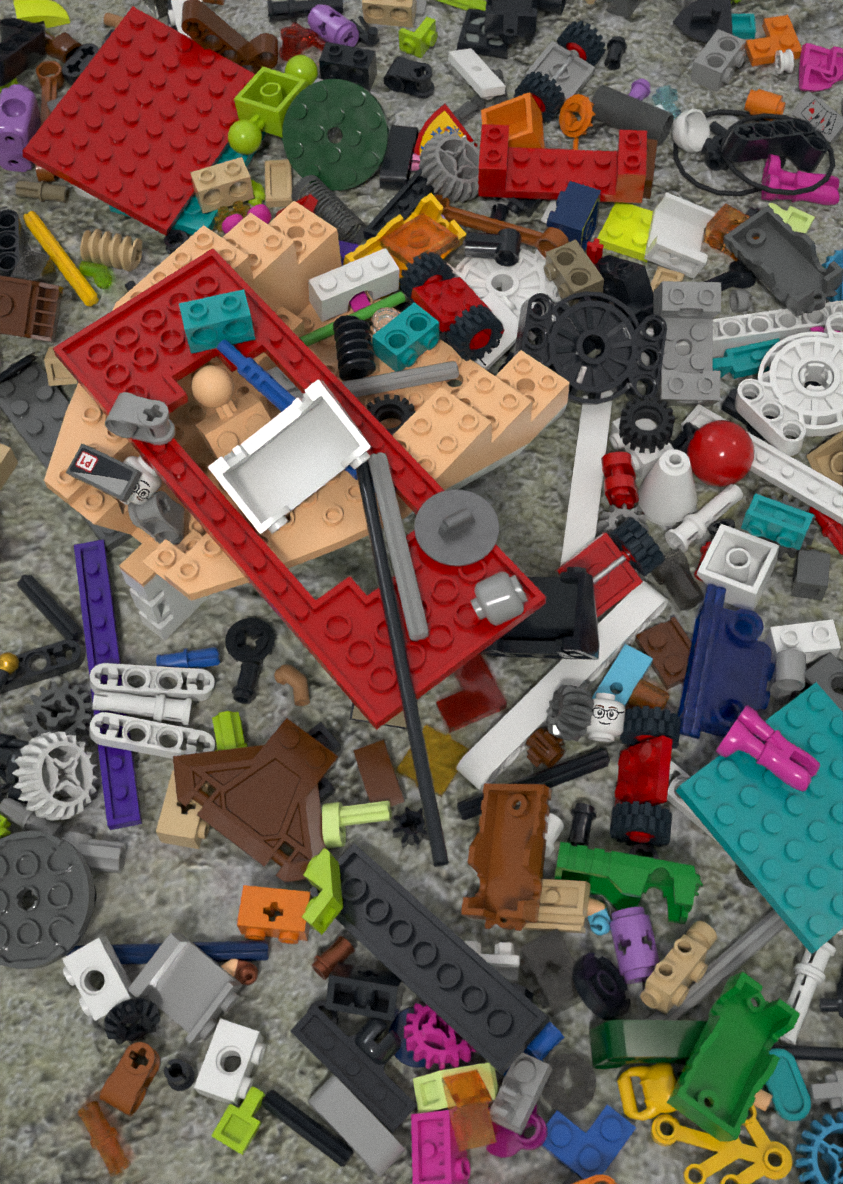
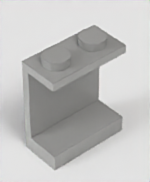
M170 933L127 990L136 998L147 997L153 1001L163 1012L189 1033L185 1040L191 1044L201 1039L206 1041L213 1034L218 1025L215 1020L223 1010L228 1012L235 1005L240 997L237 991L243 984L182 933Z

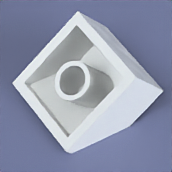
M721 524L697 571V576L724 602L753 613L775 568L780 545Z

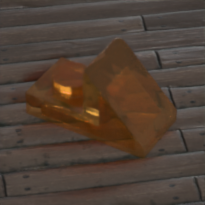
M478 1070L441 1078L458 1151L463 1152L495 1144L496 1138L487 1106L492 1102V1098Z

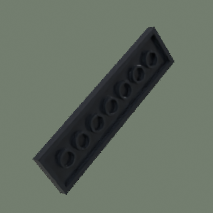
M353 843L337 860L340 868L343 909L335 919L492 1067L503 1075L549 1023V1017ZM314 886L308 891L311 892L312 898L320 893Z

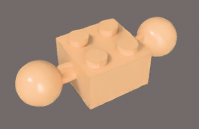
M206 366L194 375L191 384L194 398L201 405L214 408L216 413L195 425L215 460L221 456L225 457L230 452L234 453L233 448L241 445L271 421L262 402L251 392L235 401L231 400L234 392V382L231 375L222 367Z

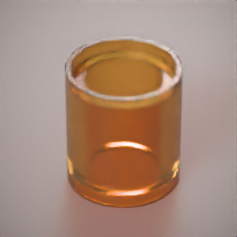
M641 679L633 690L628 704L633 707L638 706L643 709V706H649L650 709H654L656 706L661 707L660 710L663 711L670 694Z

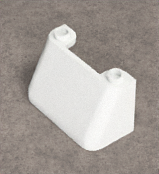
M318 379L304 390L305 393L302 395L304 398H296L289 407L241 445L233 448L234 453L230 452L225 457L221 456L208 466L209 470L260 534L267 529L272 534L288 522L285 515L349 465L355 470L371 457L367 451L372 446L322 380Z

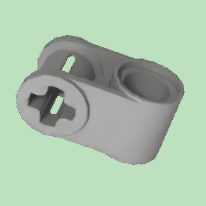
M123 392L118 395L105 421L106 428L117 436L132 438L154 445L166 444L175 436L174 424L169 419L168 407L163 402L138 397L131 393Z
M164 491L155 492L153 497L143 505H137L132 502L128 505V513L133 524L153 537L156 542L161 544L167 539L173 545H177L184 539V508L172 500Z

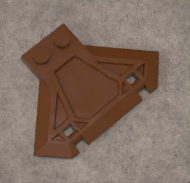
M286 718L265 745L173 756L177 801L185 807L192 800L201 805L202 808L197 816L263 867L270 860H273L281 867L276 877L284 883L307 880L303 874L307 870L310 860L314 856L319 855L323 848L326 849L322 833V813L318 784L336 763L338 756ZM206 784L215 790L211 796L202 790ZM284 843L294 850L290 856L280 849Z

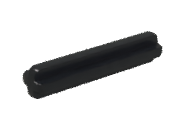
M25 574L21 576V579L17 582L18 588L65 640L70 639L77 642L83 634L80 627L32 575Z
M271 1089L266 1093L261 1102L263 1108L341 1167L348 1164L354 1154L352 1148L275 1090Z

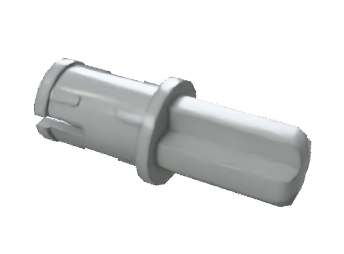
M11 798L3 799L0 804V814L20 825L22 831H39L58 837L62 831L61 824L47 820L46 817H36L35 811L26 810V806Z

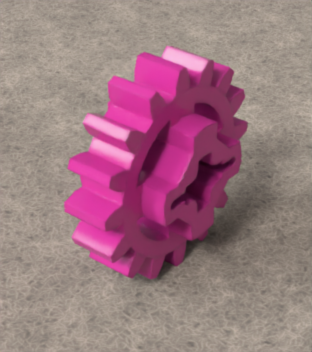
M416 1003L414 1005V1014H407L406 1026H404L407 1051L414 1050L415 1062L423 1058L426 1059L427 1069H430L433 1063L439 1065L440 1071L445 1070V1065L448 1063L453 1068H459L460 1058L468 1063L471 1059V1052H477L464 1039L462 1040V1037L429 1006L423 1007Z

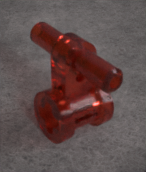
M294 22L290 27H284L280 31L282 47L279 49V57L289 61L296 55H302V50L312 46L323 51L326 41L319 38L318 33L312 29L304 28Z

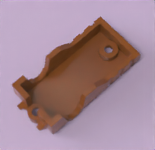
M484 783V798L481 803L482 815L479 819L480 831L469 846L467 862L478 873L480 889L475 893V897H463L461 915L472 919L486 920V929H491L493 925L497 924L499 927L507 930L515 928V931H521L527 923L538 922L547 842L545 834L548 833V823L546 821L550 814L548 803L551 801L552 790L544 784ZM517 802H521V807L516 810Z

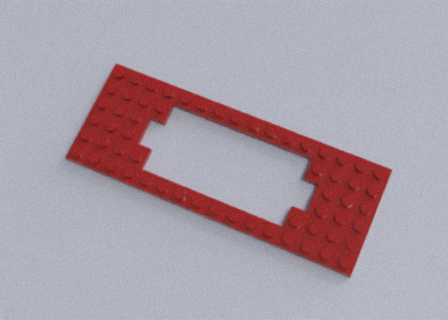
M214 248L53 348L55 356L107 416L118 395L123 392L150 400L161 401L168 407L170 414L189 401L187 393L177 383L179 380L215 357H218L232 373L238 369L217 348L191 354L179 303L244 289L251 314L255 340L232 345L246 358L251 357L254 359L264 352L303 394L305 393L304 390L318 379L324 381L372 446L367 453L369 455L380 452L386 454L395 493L416 515L426 500L437 493L445 491ZM126 438L376 730L403 711L379 587L369 595H366L349 576L315 600L174 438L163 445H154ZM415 530L406 536L429 633L428 637L422 640L413 641L409 638L395 576L392 577L416 700L546 604V596L496 544L486 557L476 563L466 566H449L433 560L421 549L415 537ZM503 571L510 577L516 575L528 601L523 603L524 611L521 615L495 626L486 617L481 620L478 618L471 600L476 598L475 585L478 582Z

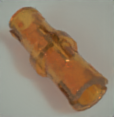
M92 1101L86 1104L87 1110L82 1107L77 1114L82 1119L92 1138L90 1140L92 1148L98 1150L109 1170L110 1176L113 1177L122 1172L120 1168L123 1167L126 1170L131 1165V1162L126 1157L116 1138L118 1136L116 1128L110 1127L99 1106V1102Z

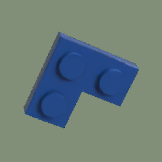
M608 1104L587 1133L556 1110L546 1124L548 1130L547 1138L541 1147L571 1172H576L581 1180L605 1173L636 1130V1127Z

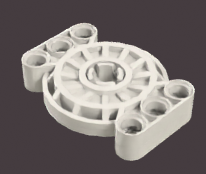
M520 248L518 263L508 267L497 264L494 259L465 257L456 268L449 265L453 270L454 278L461 277L481 300L491 291L498 297L504 294L516 306L512 311L517 316L520 314L522 304L537 293L548 295L556 303L562 300L554 282L549 281L545 276L543 267L546 263V258L541 255L538 249L533 254L528 250ZM497 287H501L502 292L497 291Z
M835 312L827 318L824 332H801L777 342L763 358L757 380L752 378L745 379L738 385L735 399V409L773 447L789 456H794L801 451L805 435L811 437L828 436L843 431L842 312ZM768 365L770 370L763 373ZM808 381H815L821 384V386L808 385L806 388L804 387ZM745 396H752L755 399H747ZM764 416H773L775 419H767ZM791 435L794 436L796 439H788L785 436Z

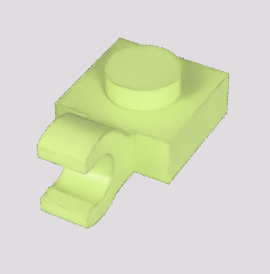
M769 203L774 213L781 216L783 221L787 222L794 232L807 234L814 221V216L792 206L786 211L776 204Z

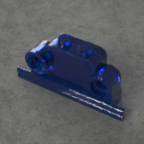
M713 584L707 585L704 603L695 617L677 713L678 717L681 718L679 734L696 739L700 738V732L725 737L746 705L757 712L760 709L765 710L770 700V691L766 690L767 682L771 681L775 669V663L771 662L772 651L766 643L758 641L764 629L760 616L749 609L733 611L723 608L726 588L717 587Z

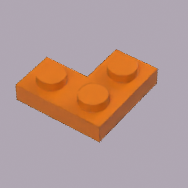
M789 15L764 18L762 27L766 37L746 40L745 50L751 66L775 63L777 50L785 53L787 49H791L794 60L800 59L802 48Z

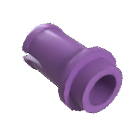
M642 78L635 80L631 85V91L628 95L643 101L644 98L650 95V83Z

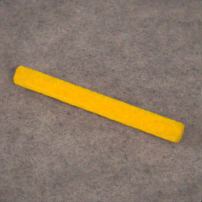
M30 211L28 214H24V223L84 304L88 307L97 304L99 301L97 293L37 213Z

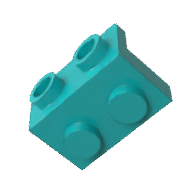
M755 493L749 509L745 513L741 529L748 531L753 536L765 537L776 541L783 547L800 550L814 514Z

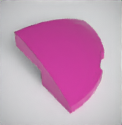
M805 43L802 46L799 63V89L801 91H824L831 88L837 81L843 80V48L834 46L831 49H827L810 43Z

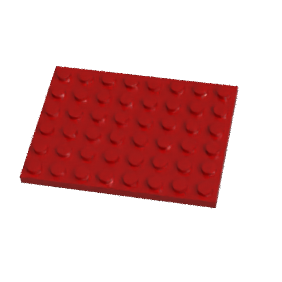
M132 6L22 150L23 158L167 236L195 195L190 172L216 165L229 146L228 131L236 121H239L234 98L255 74L211 49L202 48L193 39Z

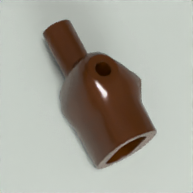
M45 31L46 53L64 64L82 45L66 32L55 37Z

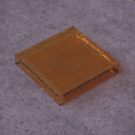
M421 213L381 238L380 244L381 248H386L392 256L407 265L408 262L413 264V258L416 256L420 259L421 254L425 252L427 255L429 252H434V254L437 253L441 256L457 246L459 241L457 235L426 214Z

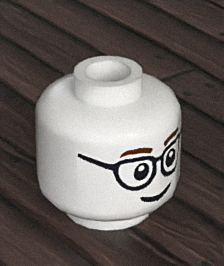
M141 455L139 457L129 456L123 463L139 470L143 474L127 503H122L129 505L132 502L137 505H143L161 487L162 481Z
M596 693V699H593L594 706L592 708L594 715L591 717V725L587 727L586 734H589L588 739L614 742L615 737L620 736L623 732L625 706L615 701V695Z

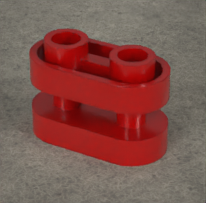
M627 452L608 453L601 458L602 472L605 476L604 491L607 500L611 506L613 504L618 509H621L624 503L627 505V509H631L639 501L638 488L635 482L636 470L632 456Z

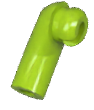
M251 180L254 199L248 200V203L256 206L262 204L263 200L265 201L266 194L264 187L260 183Z

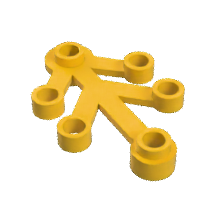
M754 1105L752 1108H749L751 1118L742 1125L745 1126L756 1147L743 1144L739 1137L737 1140L730 1142H720L708 1133L680 1126L678 1120L668 1114L659 1115L651 1125L650 1133L652 1139L658 1145L671 1146L676 1141L717 1152V1154L701 1164L689 1165L683 1173L685 1184H704L706 1178L737 1159L754 1164L738 1175H726L719 1184H725L727 1180H733L736 1184H751L763 1176L770 1180H779L787 1176L792 1168L790 1151L783 1144L769 1140L756 1119L757 1111ZM669 1123L673 1128V1133L668 1136L662 1134L660 1124ZM774 1153L779 1156L780 1165L778 1167L770 1165L768 1162L769 1154ZM695 1169L700 1172L701 1181L699 1183L690 1181L688 1177L690 1170Z

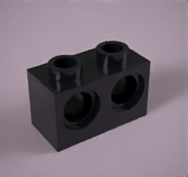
M326 42L319 58L321 79L351 81L370 92L377 76L376 51Z

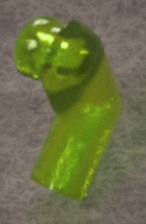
M81 261L79 271L82 275L93 277L95 284L100 289H107L111 286L113 278L107 266Z

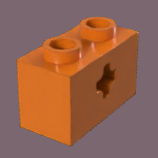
M243 885L237 927L240 933L245 934L244 937L250 940H265V937L278 938L279 942L286 944H298L299 940L308 941L310 925L302 918V915L305 913L307 904L312 899L311 892ZM275 911H279L281 916H277L275 921L271 922L269 917H273Z

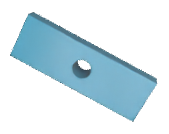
M625 644L592 699H596V693L615 695V701L622 703L626 707L651 666L653 658ZM612 690H617V691H619L620 693H619V694H614V693H612L611 691H612Z

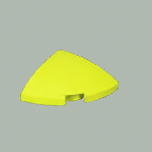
M13 0L17 19L32 23L44 21L46 28L70 23L67 12L55 1Z

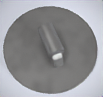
M447 490L430 497L420 507L415 518V537L421 549L433 560L449 566H466L480 561L492 551L499 535V521L492 506L481 496L465 490Z

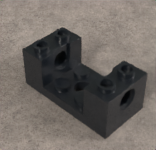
M612 255L600 258L594 265L604 278V294L615 297L625 305L637 302L644 307L653 303L654 293L644 265ZM536 303L532 311L536 315L542 316V307ZM532 332V333L536 336V338L534 339V341H535V344L537 345V344H538V337H537V335H536L534 332ZM590 337L584 339L582 344L583 351L588 355L596 347L590 341Z

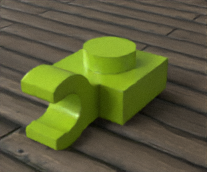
M252 1086L240 1108L231 1103L229 1104L211 1136L244 1156L262 1122L254 1118V1115L262 1106L261 1102L266 1094Z

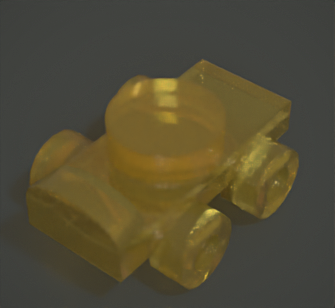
M235 201L233 203L234 210L230 212L226 206L219 207V216L214 218L217 231H223L222 223L230 215L239 214L245 218L251 209L249 204L244 206L242 201Z

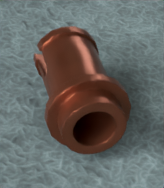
M340 935L321 956L316 955L314 957L315 962L311 967L319 977L326 980L338 962L343 963L355 952V949L347 939Z

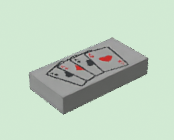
M807 91L792 112L794 116L807 121L814 129L823 134L831 144H834L843 132V116L809 91Z

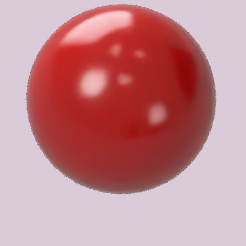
M716 420L701 426L694 433V438L689 442L687 448V456L690 460L692 473L703 483L714 487H727L742 480L750 471L755 455L754 444L747 431L740 425L726 420Z

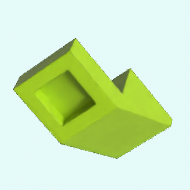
M323 848L319 855L314 856L310 860L307 870L303 874L320 893L309 901L302 918L321 935H323L343 909L339 862L325 848Z

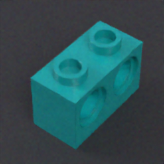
M244 289L179 303L191 354L215 349L224 339L231 344L255 340L251 314Z
M414 302L372 335L373 354L395 372L402 371L404 368L412 366L425 351L431 350L437 345L439 341V322Z

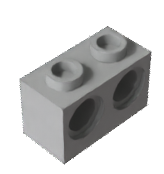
M718 29L694 60L691 81L718 92L724 83L728 84L735 68L742 66L746 57L744 52L746 40Z

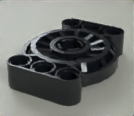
M585 291L572 294L556 304L553 303L548 295L537 293L527 299L521 306L514 356L522 350L569 381V402L578 405H598L612 401L624 393L632 402L636 397L643 401V396H649V399L653 398L659 389L667 324L659 315H650L638 321L624 303L613 296L601 292ZM579 299L578 303L571 307L565 304L569 301ZM533 302L541 305L542 316H538L532 311ZM646 323L650 324L653 327V337L649 336L646 333ZM528 331L534 332L537 335V345H532L528 341ZM588 337L595 344L596 350H601L600 354L596 355L595 358L588 357L583 351V341ZM642 352L649 356V366L642 362ZM638 381H641L646 387L644 395L640 394L637 390ZM609 390L614 393L608 397L600 399L601 393H604ZM575 395L588 396L589 399H583Z

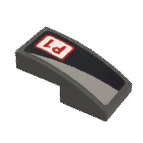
M81 444L66 471V474L125 503L129 500L143 474L139 470L85 444Z

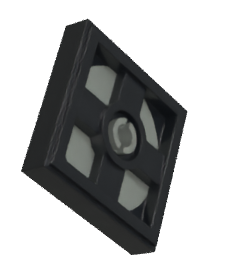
M468 8L457 42V50L472 49L476 54L507 58L510 44H505L502 39L486 38L484 32L485 11Z

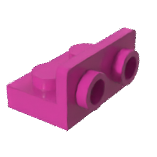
M452 1110L411 1114L412 1184H468L471 1166L467 1158L469 1126L465 1115Z

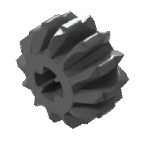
M563 684L558 690H555L552 700L549 701V709L546 711L548 717L545 722L548 726V732L557 738L567 741H578L581 736H585L587 727L591 725V717L594 715V712H592L594 700L592 699L591 692L581 687Z

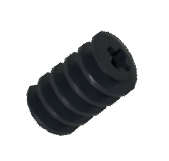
M351 315L340 316L333 323L339 377L343 381L371 375L376 370V365L373 362V344L371 343L372 337L369 333V323Z

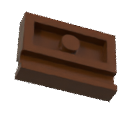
M675 616L664 624L662 622L635 635V642L642 653L653 658L651 667L666 690L693 678L699 673L705 672L707 669V665Z

